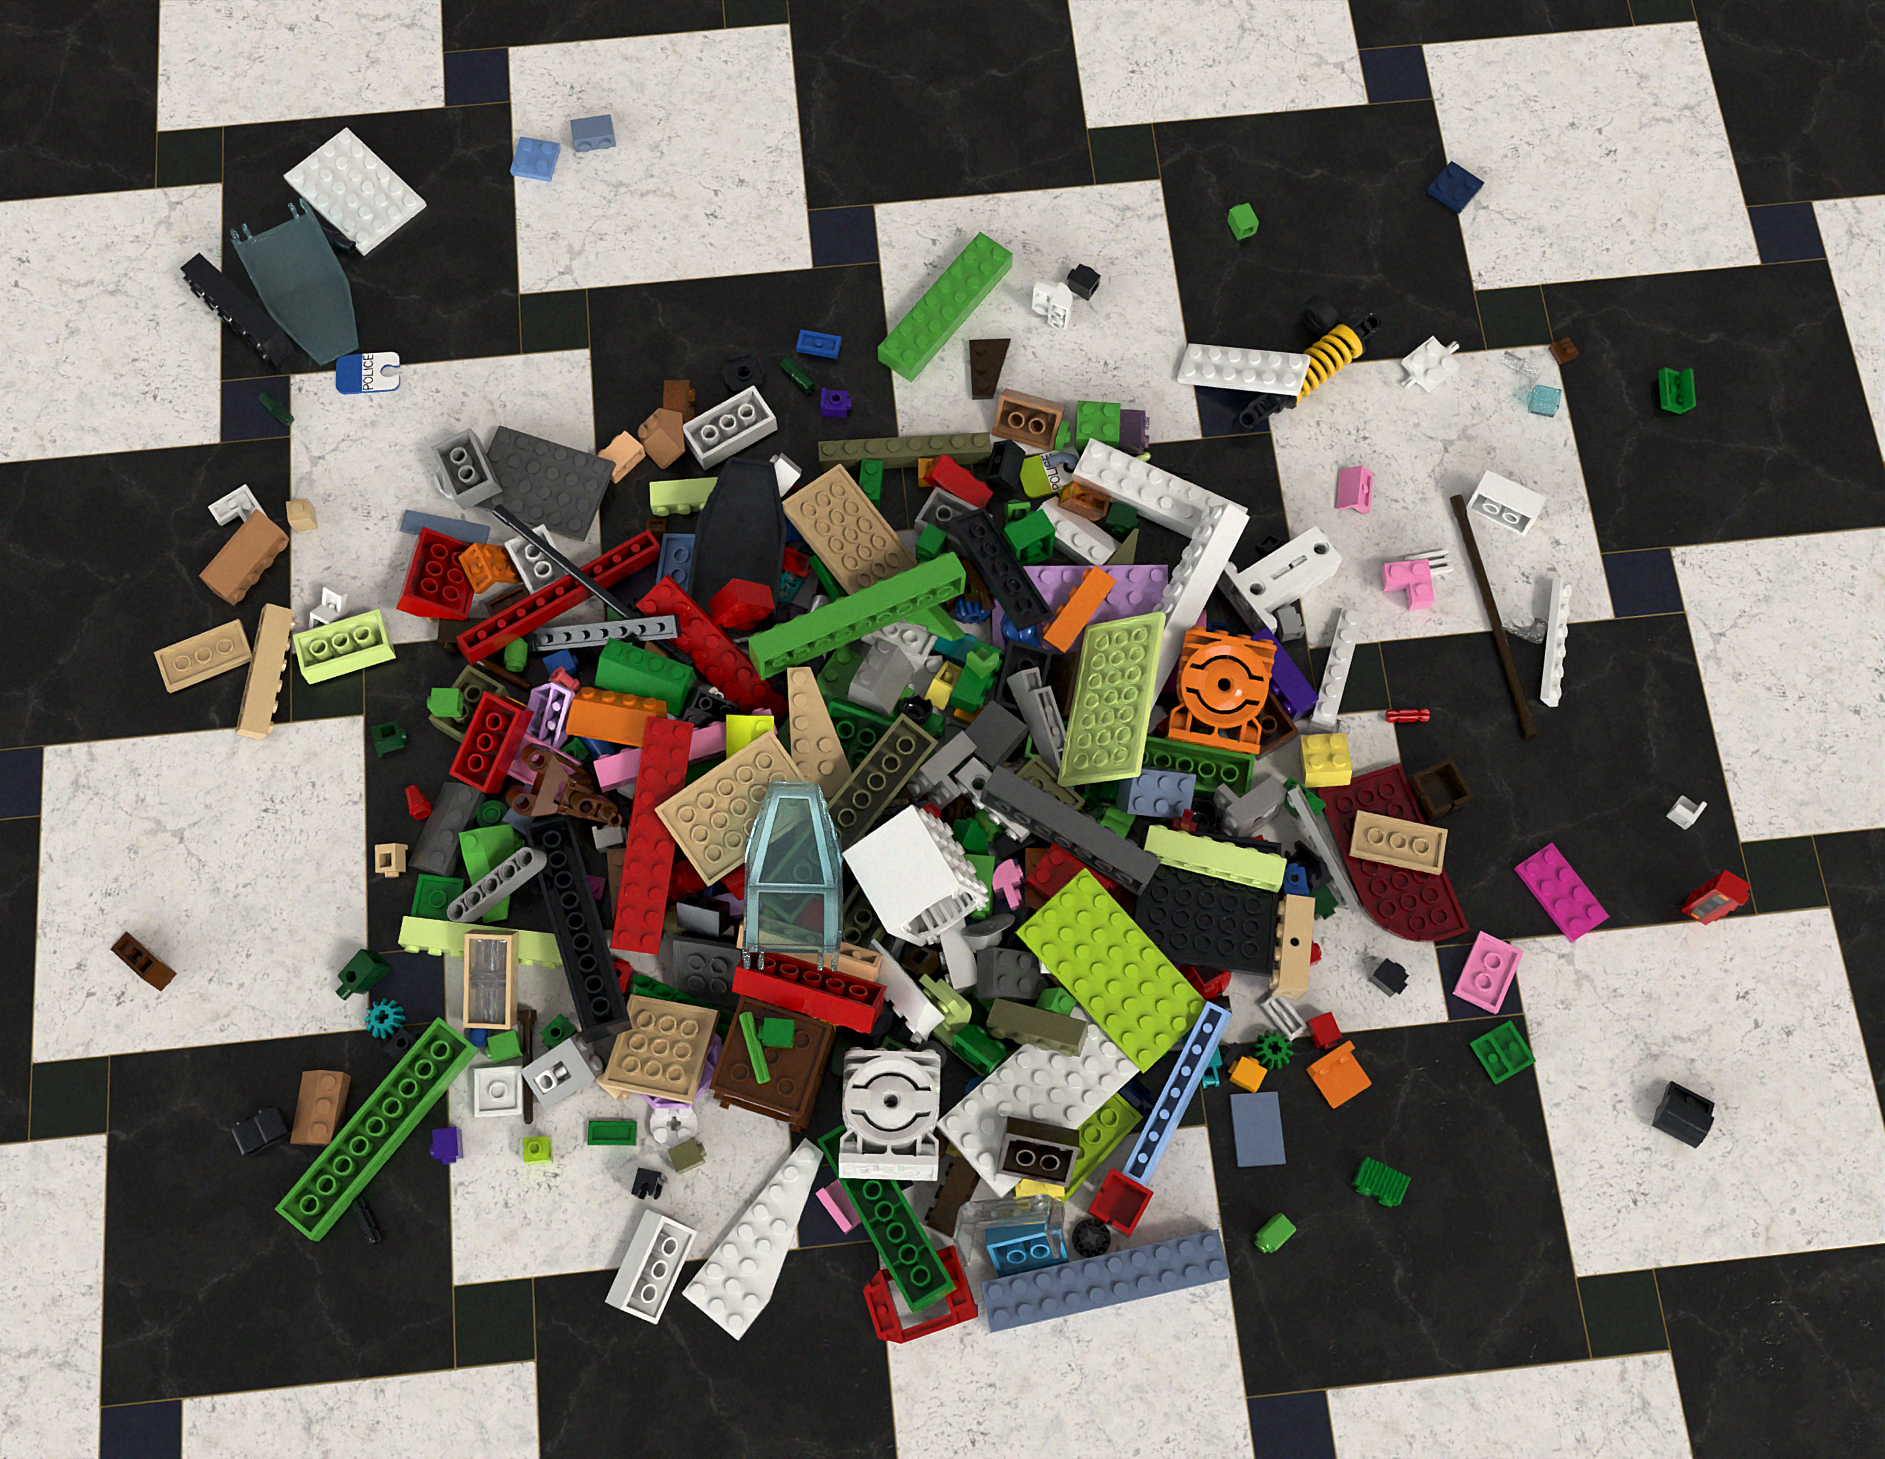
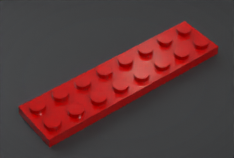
M669 574L636 604L647 617L679 614L682 637L669 638V640L696 660L695 667L727 700L739 704L737 710L742 715H750L752 711L759 708L770 709L775 723L789 710L788 697L775 694L771 690V680L769 678L761 681L750 658L718 625L713 623L707 613Z

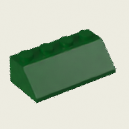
M609 637L599 659L594 685L607 691L666 701L667 713L679 716L696 675L693 667Z

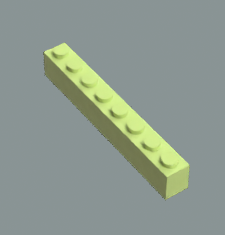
M408 916L403 917L398 944L405 948L404 951L419 953V950L428 951V954L435 956L449 953L451 957L463 959L465 933L470 930L519 931V965L533 967V964H541L542 968L551 970L556 969V966L564 967L555 935L551 933Z

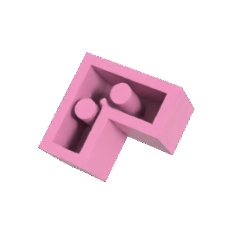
M1428 559L1385 563L1383 565L1381 577L1384 592L1406 590L1408 610L1431 608L1435 600Z

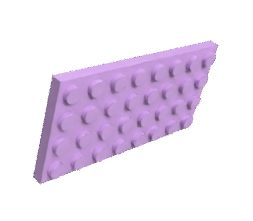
M1168 565L1097 566L1117 581L1065 653L1081 652L1085 628L1088 625L1152 613L1154 607L1160 603L1163 597L1162 592L1168 585ZM1094 566L1023 567L1054 614L1062 603L1065 605L1068 603L1070 597L1067 595L1075 585L1079 587L1084 581L1080 577L1088 567L1092 569ZM996 599L994 601L996 608L992 610V646L1002 650L1001 655H1003L1005 645L1000 622L1005 611ZM1054 614L1051 619L1036 625L1040 641L1039 647L1053 651L1052 654H1063L1042 639L1044 633L1041 632L1049 621L1053 623L1057 618V615Z

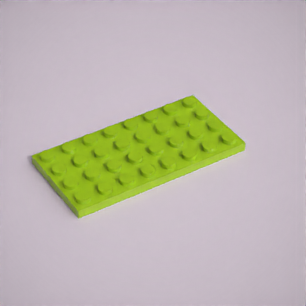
M1085 867L1015 931L1019 938L1143 1074L1197 1023L1207 1003Z

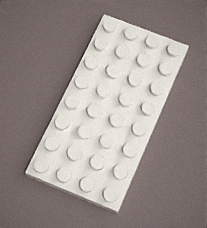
M1076 1002L1069 1017L1087 1021L1088 1035L1080 1057H1067L1058 1051H1044L1035 1045H1023L936 1123L941 1132L1000 1198L1023 1179L996 1173L1007 1116L1076 1130L1140 1071L1078 1002Z

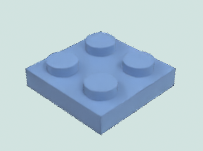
M520 137L510 169L511 175L551 182L561 149L560 143Z

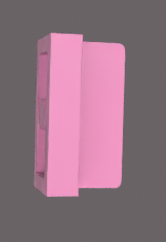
M1362 465L1341 470L1336 508L1344 510L1353 507L1362 514L1370 513L1374 474Z
M839 1179L835 1180L825 1189L822 1188L815 1193L845 1234L862 1222Z

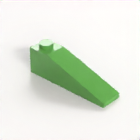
M512 824L479 828L459 833L462 854L472 886L516 853V842ZM510 894L482 915L484 924L507 919Z

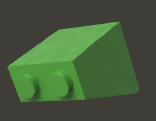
M963 854L966 861L969 860L974 865L977 871L974 874L978 881L981 879L988 888L986 894L990 900L985 903L987 905L986 908H983L981 911L976 909L968 914L970 920H974V923H979L994 916L996 894L993 889L992 879L998 863L995 856Z

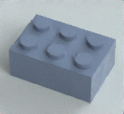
M1142 765L1139 777L1120 779L1115 808L1127 814L1181 818L1184 808L1191 810L1196 774L1180 769Z

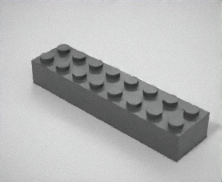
M997 765L983 787L980 798L981 803L1050 844L1055 843L1082 863L1138 896H1141L1161 862L1153 852L1143 851L1136 847L1137 844L1128 838L1123 839L1116 835L1115 830L1097 824L1096 820L1090 815H1082L1075 811L1076 809L1073 805L1058 801L1051 792L1036 788L1032 781L1026 778H1019L1012 769L1006 766L1001 767Z

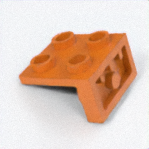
M475 542L458 557L476 594L484 593L495 582L511 584L522 582L519 572L504 546Z
M1350 1040L1306 1069L1333 1109L1372 1084L1352 1055L1351 1051L1355 1047Z

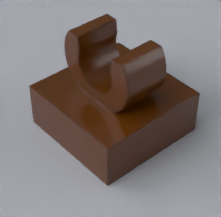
M1569 337L1551 344L1548 348L1558 365L1575 359L1579 355L1578 350Z

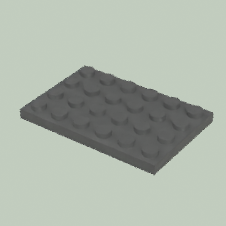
M499 425L486 455L502 488V492L473 506L493 512L497 505L502 504L521 522L536 527L544 524L548 531L584 542L617 464L614 461Z

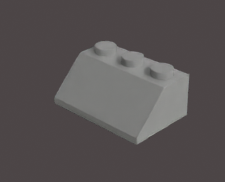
M877 637L851 681L847 700L889 717L915 668L898 645Z

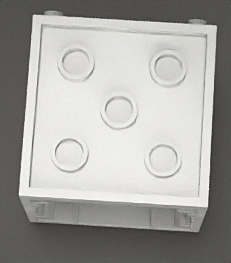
M914 805L903 810L842 854L886 931L889 934L922 947L927 942L929 945L933 944V941L936 942L938 940L936 936L974 910L981 911L983 908H986L987 905L985 903L990 899L986 894L988 888L981 879L978 881L974 874L977 872L974 865L964 858L963 854L965 851L963 847L952 838L951 835L954 833L951 827L946 822L943 823L939 818L935 819L931 813L927 814L923 808L919 809Z

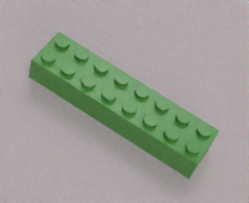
M979 232L879 345L878 360L909 382H912L1012 268L1013 253L982 232Z

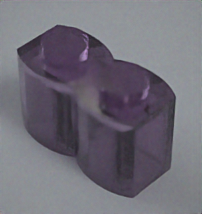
M1120 409L1119 451L1126 454L1143 455L1144 448L1149 447V435H1145V430H1149V417H1146L1145 410Z

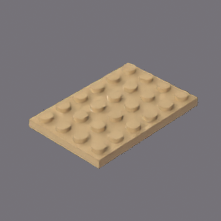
M838 464L782 502L784 514L849 596L860 588H869L881 579H890L900 571H908L918 565L916 558L841 464Z
M770 729L654 810L709 887L756 854L773 788L812 789V787ZM817 796L819 809L824 807V804ZM780 799L769 844L811 816L808 800Z

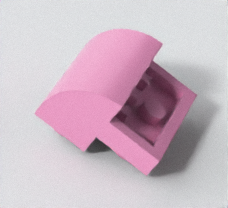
M1009 859L1000 864L995 870L992 879L993 889L998 900L1007 897L1012 911L1025 907L1020 892L1024 891L1022 884L1026 881L1020 865H1014L1013 860Z

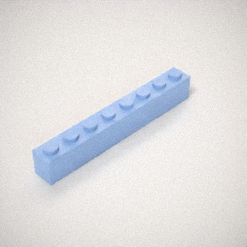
M1207 1001L1122 1171V1174L1142 1186L1149 1185L1233 1016L1229 1011Z

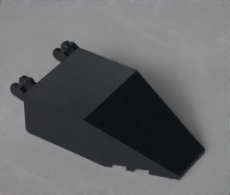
M729 456L715 487L709 494L707 502L698 516L687 594L711 617L708 601L733 578L770 586L775 609L760 622L761 624H768V630L776 625L787 537V526L774 462ZM760 623L755 626L754 632L760 631Z

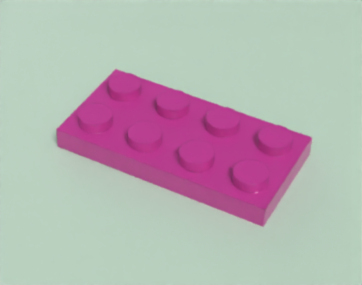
M1550 843L1514 868L1570 943L1610 917L1553 843Z

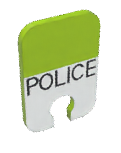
M1073 447L1063 448V451L1055 450L1024 459L1019 478L1025 495L1031 499L1057 493L1058 488L1065 484L1072 485L1070 483L1073 473H1067L1064 470L1063 466L1065 463L1050 468L1047 458L1061 452L1076 455L1078 457L1077 461H1079L1080 457L1077 450Z

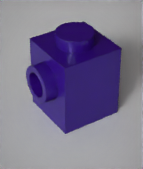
M450 1127L432 1130L433 1142H430V1154L434 1156L435 1160L442 1161V1165L457 1163L456 1159L463 1158L461 1129Z

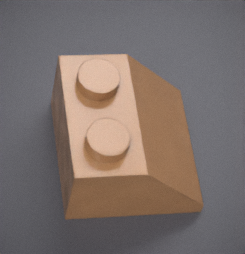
M658 408L639 426L638 436L640 437V444L661 469H666L685 452L682 413Z

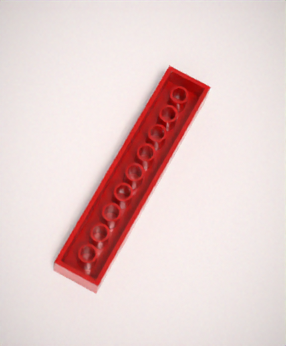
M653 716L645 718L609 945L611 949L654 955L659 953L676 840L654 809L684 789L694 723Z

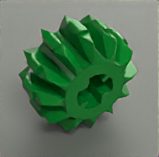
M1276 1029L1273 1032V1036L1269 1030L1264 1032V1036L1258 1035L1257 1040L1259 1043H1254L1253 1048L1260 1050L1254 1053L1255 1058L1262 1057L1259 1065L1262 1066L1265 1062H1268V1070H1271L1274 1064L1279 1070L1282 1068V1063L1287 1065L1290 1062L1288 1057L1292 1056L1294 1052L1287 1049L1293 1045L1290 1041L1285 1043L1284 1040L1287 1038V1034H1283L1280 1038L1279 1030ZM1271 1045H1274L1275 1050H1277L1275 1054H1272V1050L1268 1049Z

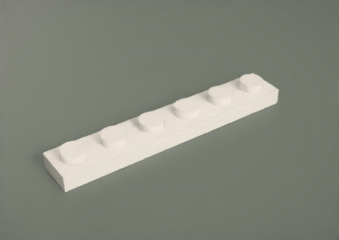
M1562 577L1553 578L1540 699L1549 707H1557L1558 700L1561 697L1560 681L1564 673L1562 662L1566 654L1564 642L1568 634L1566 623L1567 617L1570 615L1568 604L1569 597L1572 595V589L1570 584Z
M1344 607L1340 611L1318 693L1319 700L1315 705L1311 719L1313 722L1333 727L1335 724L1363 613Z

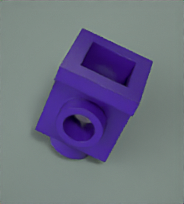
M822 388L821 416L847 418V410H851L852 397H848V392Z

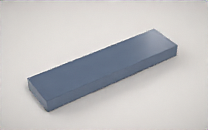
M406 510L400 527L401 532L419 535L422 527H426L472 545L475 542L486 544L491 530L490 526L410 510Z

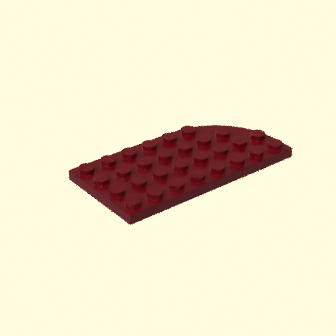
M1401 763L1351 778L1350 785L1327 786L1315 791L1316 796L1326 803L1322 811L1352 886L1363 909L1378 926L1394 936L1414 942H1438L1470 931L1443 865L1441 874L1436 875L1348 856L1357 810L1426 825Z

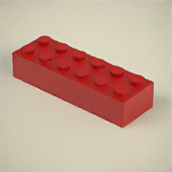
M758 947V949L749 948L736 966L732 991L742 996L762 1000L767 1004H775L789 1011L804 1013L812 1018H820L830 1021L834 1025L846 1026L857 1032L870 1034L882 1011L887 990L885 985Z

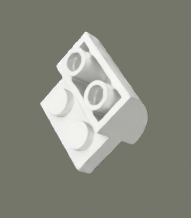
M1037 281L1033 290L1032 309L1039 314L1048 315V324H1051L1054 328L1067 331L1071 316L1072 293L1062 282H1059L1057 288Z

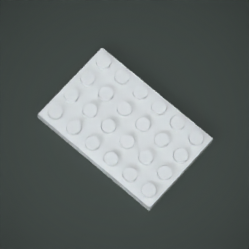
M347 127L284 175L285 180L345 238L356 242V249L363 256L427 206L418 194Z

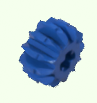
M960 596L959 599L955 600V616L957 621L963 624H979V622H985L991 617V611H983L981 602L969 603L964 596Z

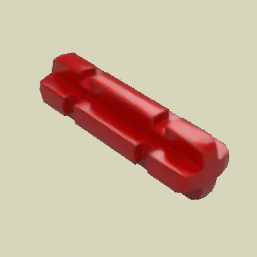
M1421 708L1418 711L1417 709L1387 710L1385 719L1388 723H1395L1397 720L1398 722H1416L1417 720L1424 722L1430 719V711L1427 708Z

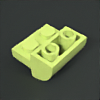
M924 974L919 979V982L924 986L922 992L945 1017L940 1024L947 1031L952 1029L957 1033L968 1024L972 1013L971 1005L941 978L935 983L929 976Z

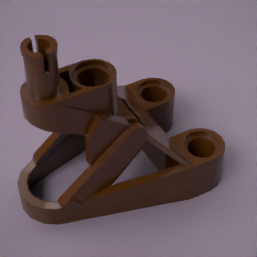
M531 743L523 748L521 752L523 762L530 770L537 772L532 789L515 786L508 791L506 800L515 813L527 817L560 814L573 815L579 818H588L608 823L610 827L613 826L614 828L621 825L622 816L618 814L615 804L608 799L609 791L603 792L601 789L600 795L594 792L591 784H599L597 775L547 746ZM535 754H540L536 761H531ZM559 762L579 773L568 775ZM560 782H563L565 787L559 804L554 802ZM575 790H577V792H575V793L571 796V798H570V803H569V797H570L571 793H573ZM520 797H525L523 802L516 804Z

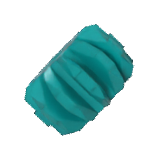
M382 999L381 1005L376 1001L373 1002L374 1009H366L370 1016L363 1018L366 1023H369L366 1026V1030L369 1032L373 1031L372 1036L376 1038L381 1035V1038L387 1039L389 1033L394 1037L396 1034L395 1029L403 1028L399 1022L406 1020L404 1015H400L404 1009L401 1006L397 1007V1002L394 1000L389 1003L387 999ZM386 1015L389 1016L388 1019L384 1020V1023L381 1022V1019H384Z

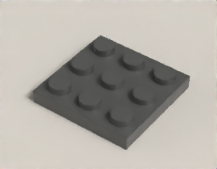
M676 935L673 939L674 989L714 1007L736 1010L741 995L732 991L736 966L744 956V950L736 948L737 944Z

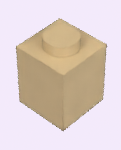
M308 498L286 502L288 522L295 532L317 528L315 508Z

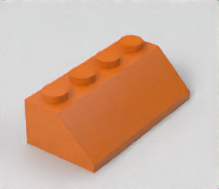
M582 687L572 700L565 731L566 734L641 747L645 718L653 716L668 719L666 701L635 696L633 694L599 690L592 687Z

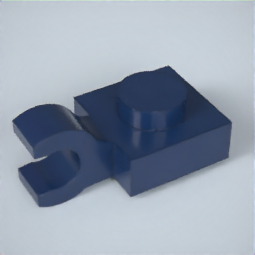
M1133 1077L1119 1092L1136 1108L1140 1106L1142 1115L1149 1119L1152 1113L1149 1108L1153 1110L1157 1101L1149 1097L1151 1092L1139 1080Z

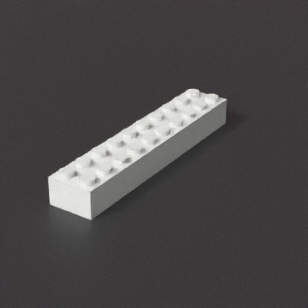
M1230 503L1209 507L1203 512L1199 527L1192 533L1191 537L1193 539L1190 545L1184 549L1180 564L1172 572V580L1164 588L1160 603L1153 609L1152 613L1162 611L1166 615L1151 710L1182 651L1184 632L1195 626L1250 518Z

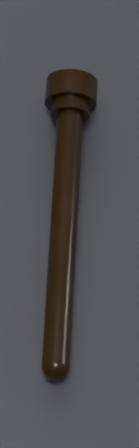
M532 1009L518 1011V1021L523 1026V1068L533 1062L532 1025H535L537 1020V1010ZM523 1076L524 1123L529 1125L533 1122V1091Z

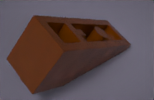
M127 931L110 949L140 978L159 991H162L177 974L169 965Z

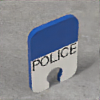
M383 352L339 357L336 362V389L344 395L397 390L400 386V375L384 377L381 373L388 366L393 368L400 367L399 356L395 352Z

